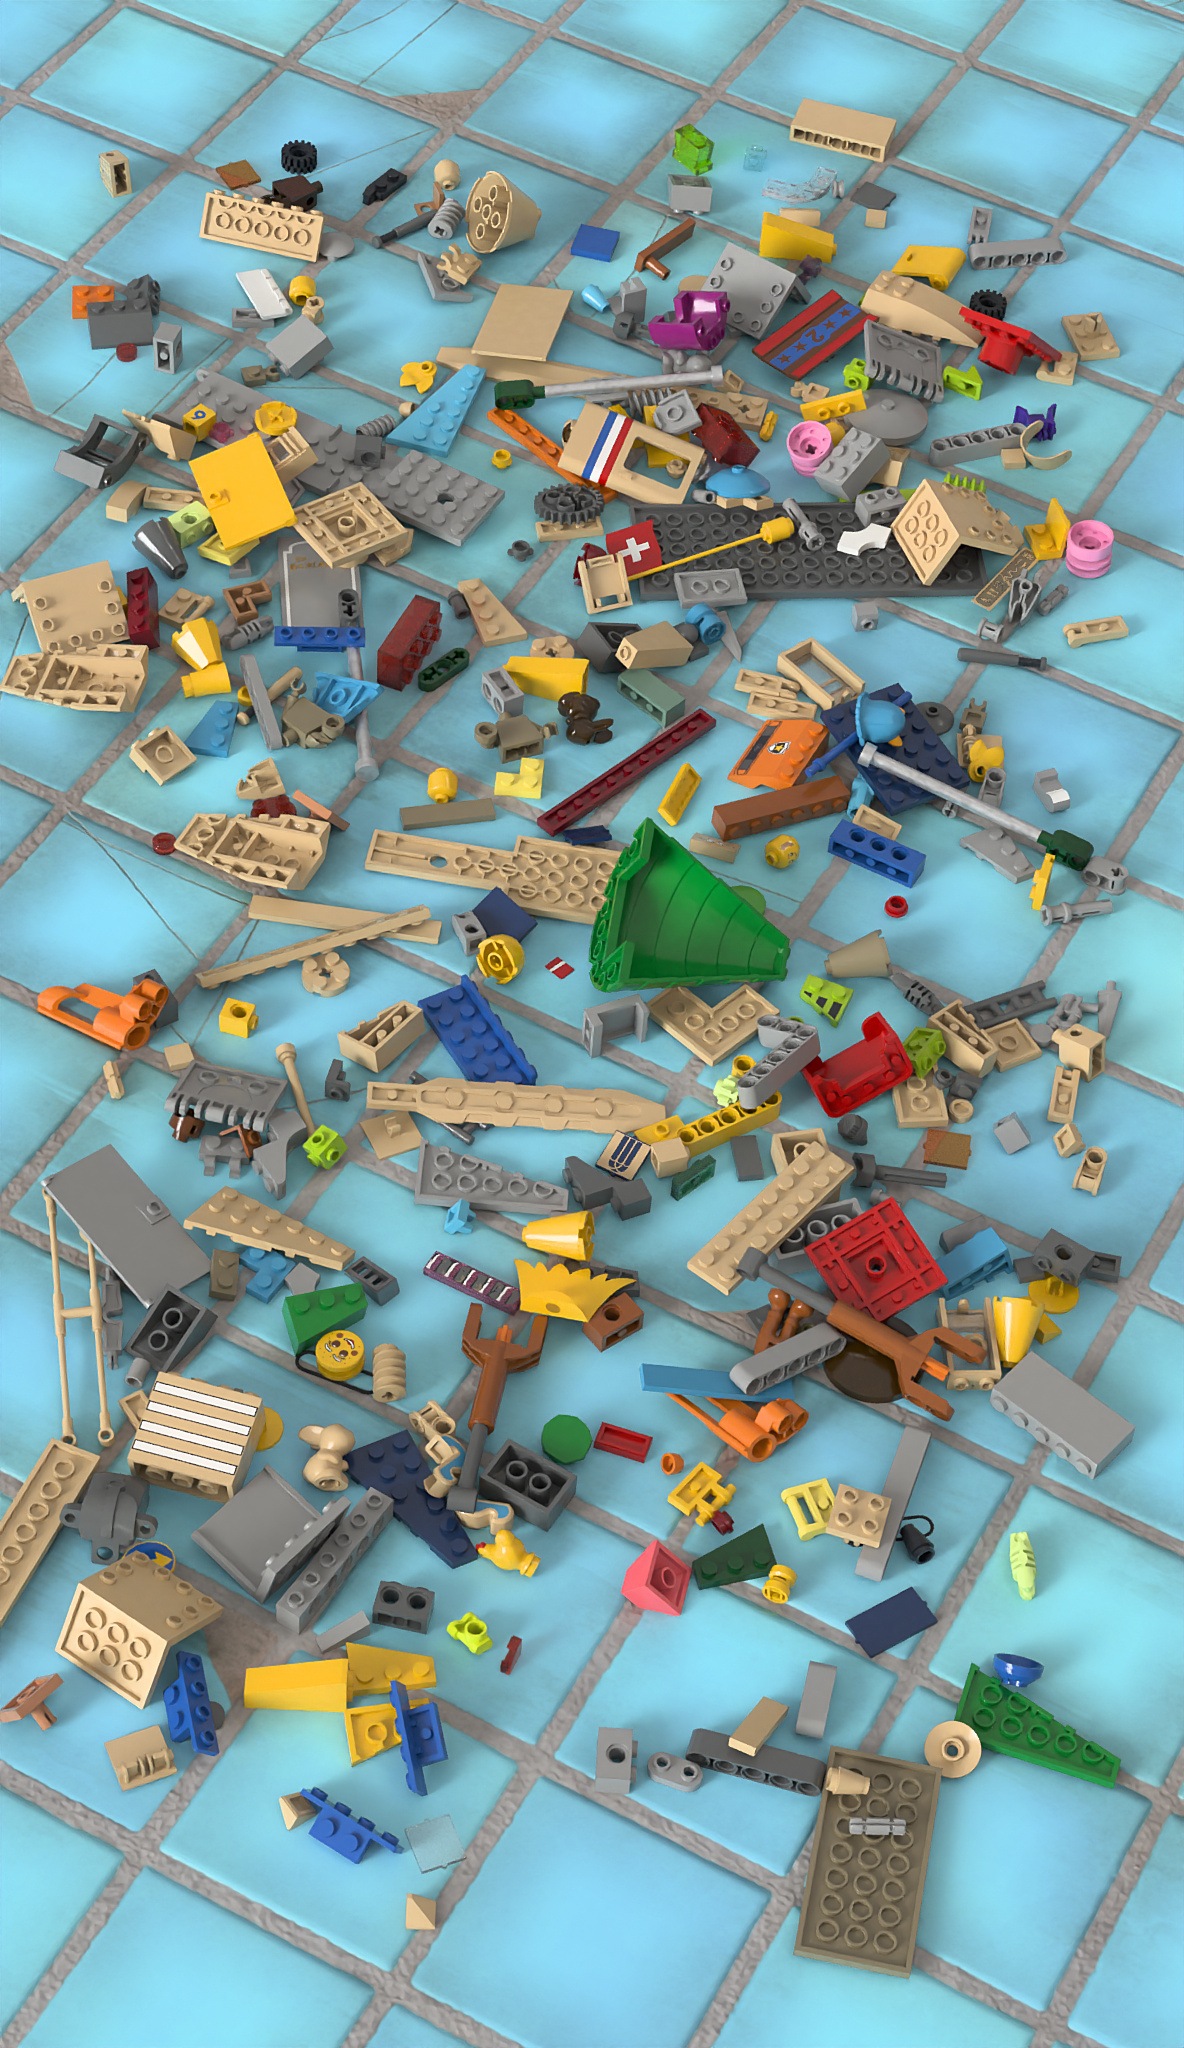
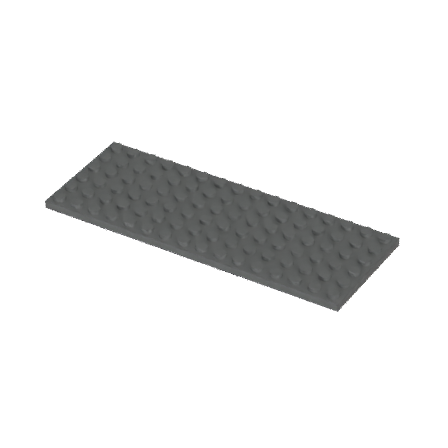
M856 502L797 503L807 519L814 522L817 526V531L825 537L824 545L818 550L812 551L808 549L806 540L799 536V529L792 520L794 534H791L789 538L769 544L761 537L637 578L640 601L679 600L674 582V573L739 568L747 599L976 596L988 584L981 548L961 544L930 586L923 585L892 530L884 549L869 548L862 551L859 556L838 551V543L844 531L858 532L866 529L855 513ZM774 503L772 508L758 511L744 505L727 509L717 504L629 505L631 526L653 519V531L661 550L662 566L759 534L762 524L780 517H789L791 519L783 508V503ZM894 521L880 524V526L890 528Z

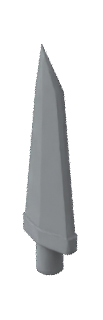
M710 607L715 612V615L726 624V631L720 639L740 663L742 649L729 620L728 613L726 611L719 612L716 607Z
M1112 980L1107 981L1106 990L1098 991L1097 995L1098 1033L1106 1036V1041L1109 1039L1119 1002L1122 998V991L1115 990L1116 982Z

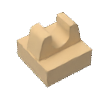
M1067 1122L1053 1136L1061 1157L1068 1158L1072 1153L1079 1154L1086 1147L1082 1142V1135L1078 1132L1074 1123Z

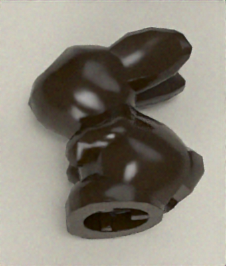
M575 691L564 694L558 700L557 709L559 714L568 717L565 721L568 725L566 729L567 739L574 744L582 746L592 742L602 744L610 741L613 733L607 728L613 725L614 720L608 718L593 721L601 706L600 702L596 698Z

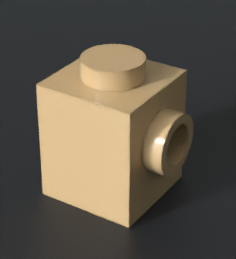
M680 1137L651 1145L650 1161L658 1178L687 1172L688 1161L691 1160L689 1148L683 1145Z

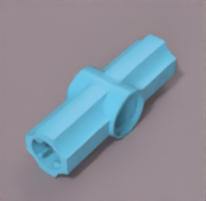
M859 771L852 784L851 799L847 809V815L852 820L859 806L863 804L870 807V803L873 802L875 793Z

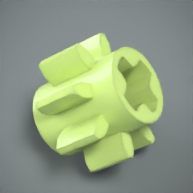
M729 1075L728 1078H720L713 1092V1095L717 1096L718 1104L727 1107L732 1103L740 1101L737 1090L738 1078Z

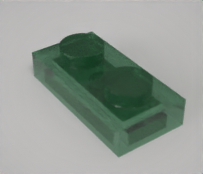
M709 1154L702 1160H696L683 1173H677L672 1179L671 1196L676 1201H679L712 1178L715 1173L716 1160Z

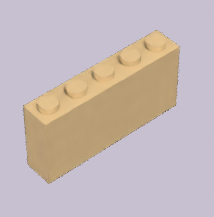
M803 98L791 123L789 140L883 163L895 136L897 120Z

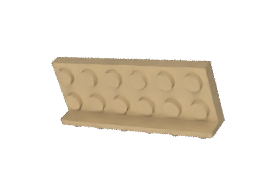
M214 189L213 192H206L199 237L318 262L324 222L328 220V217L322 216L323 212L311 210L310 213L303 212L302 207L292 205L291 209L284 208L283 203L272 201L271 205L265 204L264 199L252 197V201L246 200L245 195L233 193V196L225 195L226 191Z

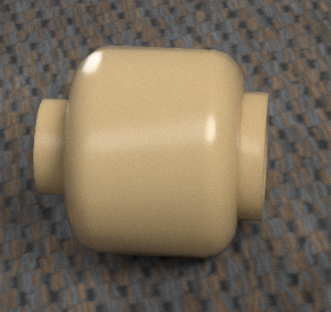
M445 159L435 166V182L438 181L441 189L450 191L460 184L461 176L457 163Z

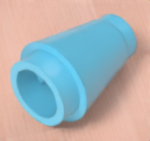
M591 284L583 290L581 296L585 303L602 314L609 311L611 304L598 286Z

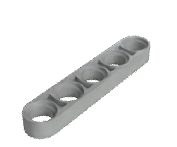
M254 654L241 655L240 668L267 749H281V733Z

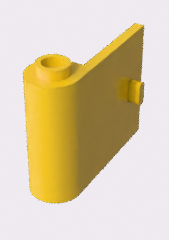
M909 245L891 271L897 275L929 277L932 288L938 291H945L965 263L966 255L961 249L955 247Z

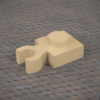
M795 380L794 387H791L790 395L803 397L802 401L809 403L828 398L830 388L810 383L807 386L804 382Z

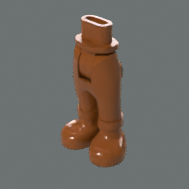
M771 1288L768 1293L771 1310L768 1311L766 1320L759 1331L755 1342L754 1355L795 1336L800 1326L799 1322L803 1318L812 1316L815 1309L798 1299L793 1300L788 1317L783 1323L779 1336H777L778 1326L782 1321L784 1311L789 1305L791 1296L781 1289Z

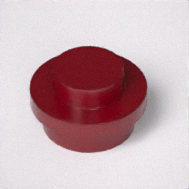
M719 1510L714 1511V1516L710 1518L712 1525L722 1536L727 1532L731 1534L734 1531L732 1527L734 1521L726 1511L722 1513Z

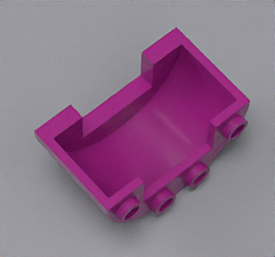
M681 291L673 298L676 319L672 323L665 322L664 315H656L648 323L651 338L655 344L660 345V349L711 351L725 337L730 300L727 299V292Z

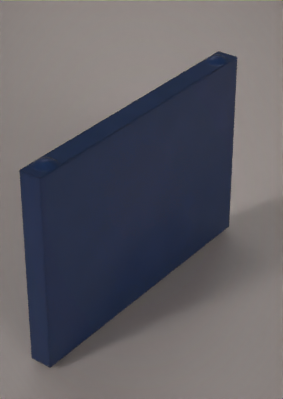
M497 886L472 910L489 937L505 934L512 936L520 943L538 925L535 919H532Z

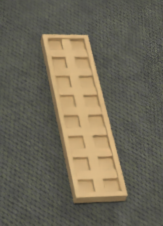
M814 1141L688 1261L687 1268L728 1296L745 1280L735 1269L748 1247H754L768 1257L854 1174L855 1167Z

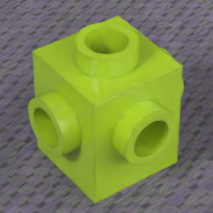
M854 358L850 365L847 364L843 371V376H845L844 386L854 390L862 389V391L869 390L875 383V377L871 378L864 375L866 366L864 360Z
M323 1124L303 1145L308 1154L307 1160L315 1167L320 1165L327 1170L348 1149L341 1136Z

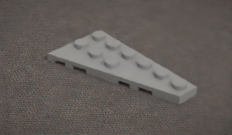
M421 1138L414 1204L452 1207L460 1199H464L470 1203V1209L550 1215L551 1211L567 1212L569 1190L541 1180L537 1182L524 1178L525 1174L519 1172L513 1174L504 1171L502 1166L468 1154L462 1156L453 1153L451 1148L443 1145L439 1148L429 1144L428 1140Z

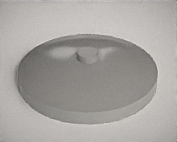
M869 389L862 391L867 409L844 415V421L848 425L849 430L854 427L881 438L884 444L888 446L904 445L916 441L925 433L928 423L927 411L918 400L908 394L891 389Z

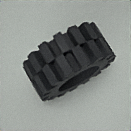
M294 140V143L292 141H289L288 144L285 143L281 149L282 167L285 168V171H290L291 174H294V172H297V175H300V172L307 174V171L311 173L313 169H316L317 148H315L314 144L311 145V142L305 143V140H301V142Z
M982 289L979 293L976 291L974 295L972 294L969 309L1003 321L1007 301L1005 296L1002 297L1001 293L996 294L997 291L995 290L990 292V289H986V292H984Z

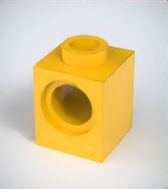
M227 998L219 1014L220 1031L247 1039L251 1030L256 1029L259 1021V1016L256 1015V1005L232 998Z

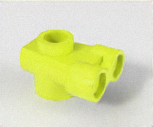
M473 1612L466 1613L461 1620H454L447 1626V1632L455 1640H461L472 1653L480 1655L493 1645V1641L487 1635L486 1624Z

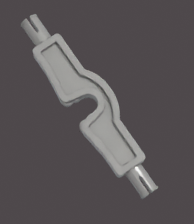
M109 1267L105 1270L106 1281H102L101 1309L103 1331L101 1334L103 1335V1356L107 1357V1368L112 1370L113 1361L114 1370L119 1367L118 1356L122 1355L123 1322L108 1318L122 1315L123 1304L120 1281L116 1280V1272L113 1268L112 1276H110Z

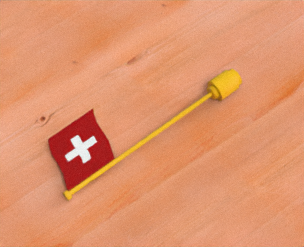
M780 517L763 523L759 534L663 566L661 550L653 531V519L606 534L605 541L608 555L613 554L615 563V554L622 553L627 579L631 581L761 537L769 544L789 538L791 534H794V525L789 517Z

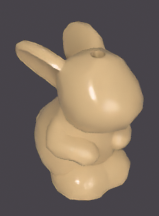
M338 1423L326 1427L308 1425L301 1428L298 1433L299 1439L309 1443L312 1449L319 1450L306 1463L302 1470V1477L307 1483L313 1484L323 1491L335 1492L347 1489L349 1480L342 1472L346 1471L349 1466L342 1459V1456L349 1453L356 1443L353 1432Z

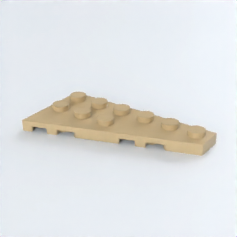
M228 1186L223 1187L188 1216L183 1228L190 1230L193 1229V1226L205 1229L206 1234L216 1236L217 1233L230 1236L233 1242L270 1252L272 1248L286 1251L285 1256L292 1258L295 1255L308 1257L311 1263L340 1271L354 1260L356 1253L355 1250L347 1247L345 1244L339 1243L323 1233L317 1232L301 1222L295 1221Z

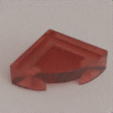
M514 1635L506 1647L509 1651L500 1666V1672L510 1675L521 1655L522 1639Z

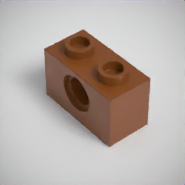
M624 1292L617 1297L610 1298L604 1305L600 1306L589 1322L583 1321L582 1332L600 1352H603L642 1329L644 1312Z

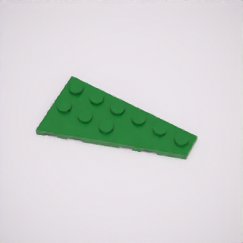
M971 1663L954 1721L962 1722L971 1727L977 1734L982 1748L1111 1789L1114 1788L1121 1759L1095 1742H1088L1076 1734L1075 1729L1069 1725L1065 1727L1057 1722L1052 1714L1020 1693H1013L1002 1686L1000 1680L994 1676L990 1678L979 1670L980 1667Z

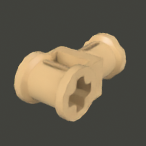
M318 296L309 297L302 309V314L316 326L324 320L322 312L325 305L324 300Z

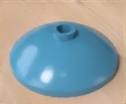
M734 465L732 468L723 469L712 475L706 481V489L722 497L753 498L768 493L770 491V482L754 470L747 469L742 465Z

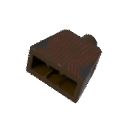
M303 175L272 182V196L281 194L282 197H290L292 206L302 207L303 212L316 207L317 194L323 192V186L320 181L310 183Z

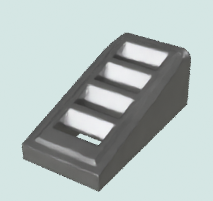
M364 1256L344 1270L345 1275L354 1283L361 1282L364 1292L380 1306L385 1305L400 1292L397 1279ZM365 1268L367 1269L365 1272L359 1275L361 1271H363Z

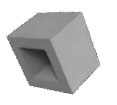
M875 601L854 603L851 622L855 632L877 630L879 612Z

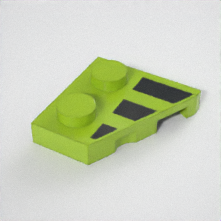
M809 974L800 990L799 997L807 1004L812 1005L819 1015L824 1014L831 1020L830 1024L837 1028L853 997L854 990Z

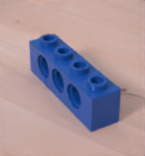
M841 820L829 839V853L906 887L912 888L924 871L925 854L847 820Z

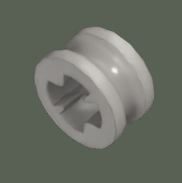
M840 180V182L832 181L833 198H836V196L844 197L843 180Z

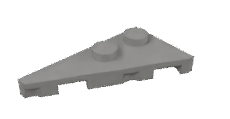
M422 251L418 252L417 260L433 300L471 303L473 295L470 292L464 293L459 289L461 284L458 281L447 276L448 273L445 270H440L431 264L433 259Z

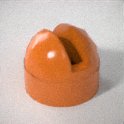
M666 1453L663 1455L661 1468L665 1474H678L684 1469L685 1463L679 1454Z

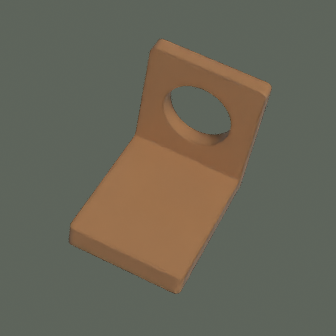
M438 181L433 182V201L414 204L418 216L426 213L421 211L422 208L427 207L431 210H439L444 203L445 194Z

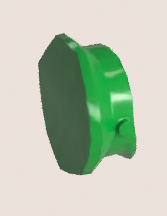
M557 1415L544 1425L541 1435L543 1452L552 1461L561 1465H569L583 1460L593 1441L590 1430L585 1423L578 1417L570 1415Z

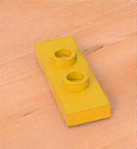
M862 389L800 405L804 422H819L867 409Z
M689 763L681 766L657 809L670 826L678 823L702 780Z

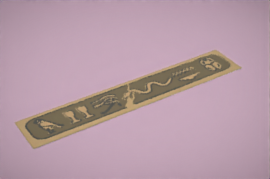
M1024 546L971 601L991 611L1011 590L1012 580L1017 577L1020 578L1023 568L1029 571L1039 561L1036 559L1033 551Z

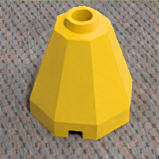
M202 617L187 622L181 627L183 631L180 634L176 631L172 635L171 646L175 653L197 671L223 662L218 628L213 620L208 622L206 618Z

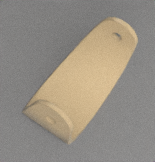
M1038 420L1023 431L1020 437V446L1032 466L1045 471L1053 470L1065 464L1071 458L1072 451L1065 450L1060 454L1045 458L1029 454L1027 452L1029 441L1044 425L1043 421Z

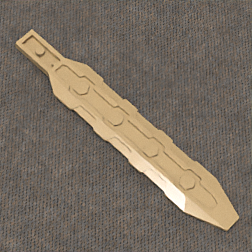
M438 1077L419 1085L369 1081L367 1084L366 1108L415 1111L439 1123L494 1124L498 1127L529 1126L562 1131L563 1129L587 1130L601 1134H614L616 1130L628 1134L666 1119L664 1105L617 1089L595 1088L594 1090L564 1088V1086L515 1085L514 1082L502 1081L486 1083Z

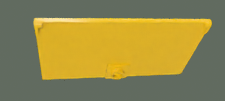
M254 432L242 440L188 462L226 551L298 522V518L291 507L258 432Z

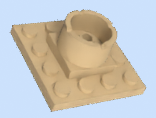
M361 482L293 509L298 522L292 526L332 569L336 567L352 568L358 564L361 565L368 559L370 553L408 538V531Z

